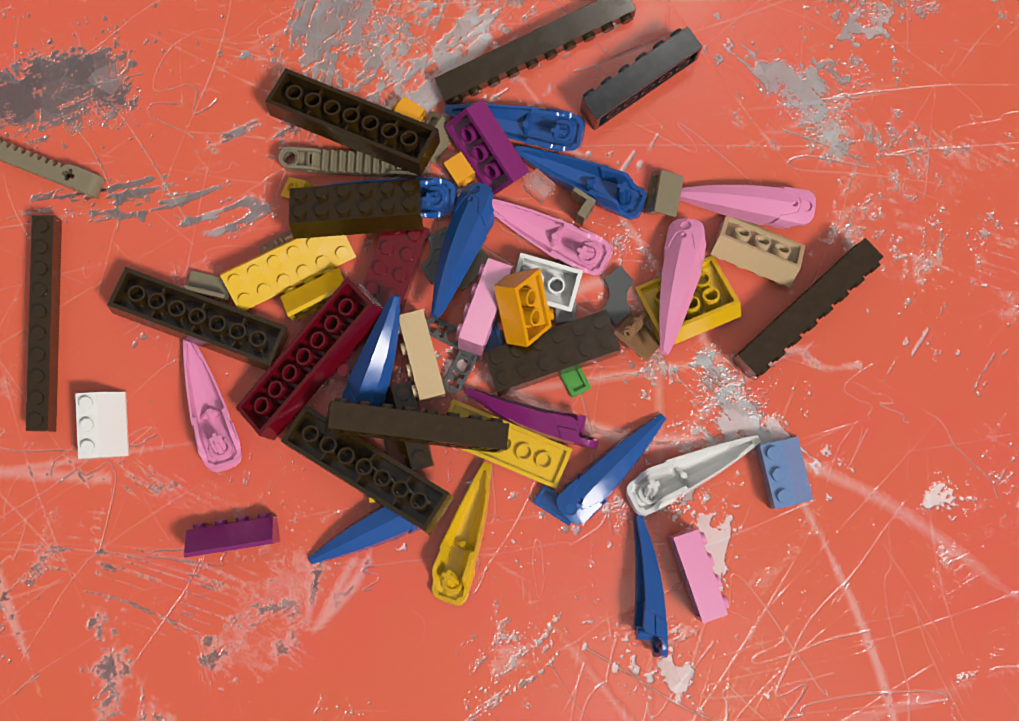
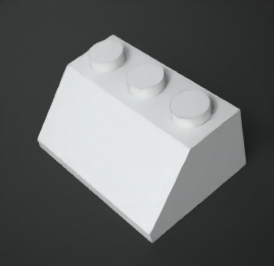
M520 253L515 273L540 268L547 305L571 312L583 270Z
M126 392L75 393L78 459L129 456Z

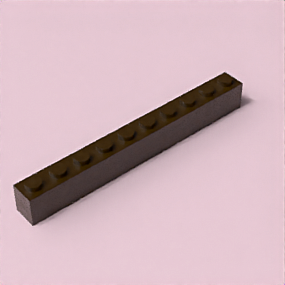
M597 0L435 77V84L446 105L459 104L463 101V98L469 95L471 97L476 96L482 92V89L488 86L492 88L500 84L501 80L507 77L509 79L516 77L520 74L521 70L535 68L544 59L547 61L558 55L557 53L563 50L566 52L577 46L576 44L582 41L585 43L596 37L595 35L601 32L605 34L613 30L614 26L620 23L622 25L629 23L635 16L636 8L632 0Z
M32 216L26 431L56 432L62 220L55 216Z

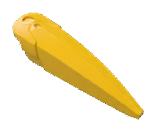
M487 462L482 464L465 494L439 547L440 552L432 568L433 595L438 600L455 606L466 602L475 576V566L483 538L490 495L492 464Z

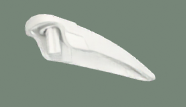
M758 435L749 436L668 459L662 464L641 472L637 478L631 481L626 488V497L635 513L647 516L672 504L679 497L709 481L760 444L761 440Z

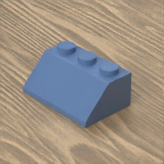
M798 436L756 446L770 509H780L813 500Z

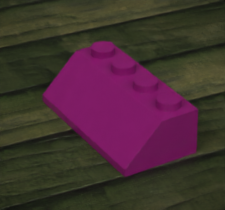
M483 99L467 107L444 125L459 151L462 152L475 171V175L480 183L487 184L492 189L494 195L530 172Z
M270 513L258 514V519L249 520V516L236 518L235 523L229 524L226 519L214 521L215 526L206 527V523L194 524L193 529L186 530L184 558L280 542L277 516L271 517Z

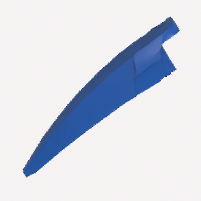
M473 104L445 105L444 113L456 117ZM487 104L508 138L529 145H539L554 151H574L582 144L585 122L580 115L551 108L542 109L528 106Z
M525 146L515 147L525 163L562 188L572 193V189L576 187L595 199V205L623 218L633 220L640 217L646 204V192L634 183L628 173L609 168L606 165Z
M416 177V179H420L423 217L434 219L452 214L457 202V187L455 183L442 178ZM397 178V179L363 180V181L345 182V183H338V184H331V185L371 183V182H385V181L412 180V179H410V178Z
M477 182L466 185L455 204L437 266L431 311L432 317L439 318L443 314L494 224L495 217L492 206L494 194L487 184Z
M392 294L388 299L348 378L349 381L342 394V398L349 399V403L356 404L358 401L371 402V406L376 407L380 406V404H385L398 341L401 298L399 295Z
M662 414L657 415L618 441L586 466L581 474L578 473L562 489L557 497L556 504L558 509L572 523L577 525L583 524L592 518L640 460L666 418Z
M381 505L333 537L308 557L311 564L337 559L393 541L407 533L411 534L420 529Z
M635 513L634 630L636 640L651 641L653 657L667 658L668 625L660 569L643 516Z

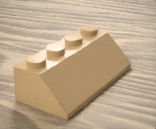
M725 215L710 255L715 256L719 260L730 262L738 268L754 272L760 277L773 280L779 285L791 287L801 268L805 245L750 222Z
M421 309L401 314L398 335L402 334L404 341L400 343L403 356L407 355L409 363L405 364L408 376H413L415 384L411 385L414 398L418 397L419 402L443 398L445 390L424 311Z

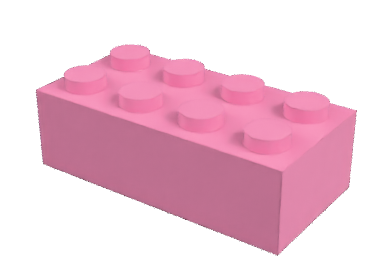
M490 258L487 259L486 264H481L477 280L479 283H474L470 294L471 304L467 303L463 312L464 323H459L456 331L457 336L455 340L458 341L459 349L483 356L499 312L493 285L506 275L512 274L513 266Z
M690 528L668 536L697 619L702 623H706L728 615L727 609L730 606L726 596H723L720 592L719 587H722L719 575L713 572L712 566L715 563L711 553L706 552L704 545L707 544L704 533L700 532L699 529Z

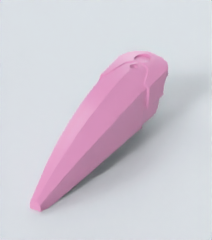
M705 185L684 187L681 189L679 200L722 215L779 229L809 224L814 217L816 208V197L811 191L784 186Z
M497 199L492 200L495 217L553 258L560 259L566 265L583 270V273L599 275L606 269L612 257L613 248L609 242L599 235L529 208Z
M684 218L673 221L669 226L666 237L659 308L660 353L664 355L670 353L702 273L701 268L706 249L705 229L703 224L695 219Z
M183 340L187 398L198 453L206 467L212 472L236 467L242 458L240 441L234 423L231 422L224 399L198 346Z

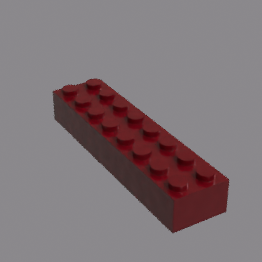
M423 227V230L382 232L363 284L365 289L383 307L392 294L399 295L401 297L400 315L403 312L430 235L429 228ZM374 326L331 374L332 379L348 383V378Z
M347 277L241 400L236 409L259 436L275 440L374 326L384 307L362 284Z

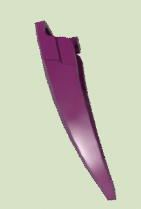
M465 388L466 395L486 409L519 427L556 441L591 449H597L598 438L584 434L585 415L547 410L476 389Z

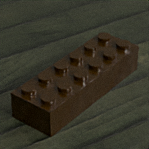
M420 179L290 188L289 226L293 239L423 230Z
M603 310L548 329L528 347L504 344L483 353L497 394L502 396L620 355L621 348L617 337L614 335V329L607 310Z

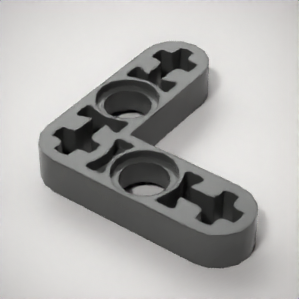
M431 317L426 321L430 336L459 350L443 383L445 390L449 394H457L462 390L479 355L459 349L458 341L452 343L448 340L449 332L457 331L458 327L440 318ZM435 322H438V327L443 330L445 326L449 327L444 333V338L439 337L442 333L437 330L434 333L431 332L430 323L435 324ZM462 359L467 360L469 363V368L463 372L457 369V363ZM453 370L459 375L465 376L463 380L460 377L458 378V389H449L448 381H453L456 376L452 374Z

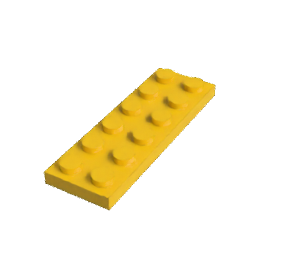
M346 235L291 239L220 273V276L236 307L245 311L356 256Z
M455 399L452 400L448 412L459 413L460 417L463 418L469 415L482 416L481 420L498 418ZM503 420V423H509L507 450L500 453L462 449L554 489L558 486L572 452V448Z

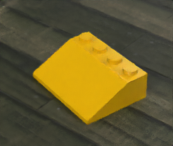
M713 255L704 258L701 276L674 344L741 317L740 301ZM662 276L635 287V291L644 311L648 315V321L659 344V308Z

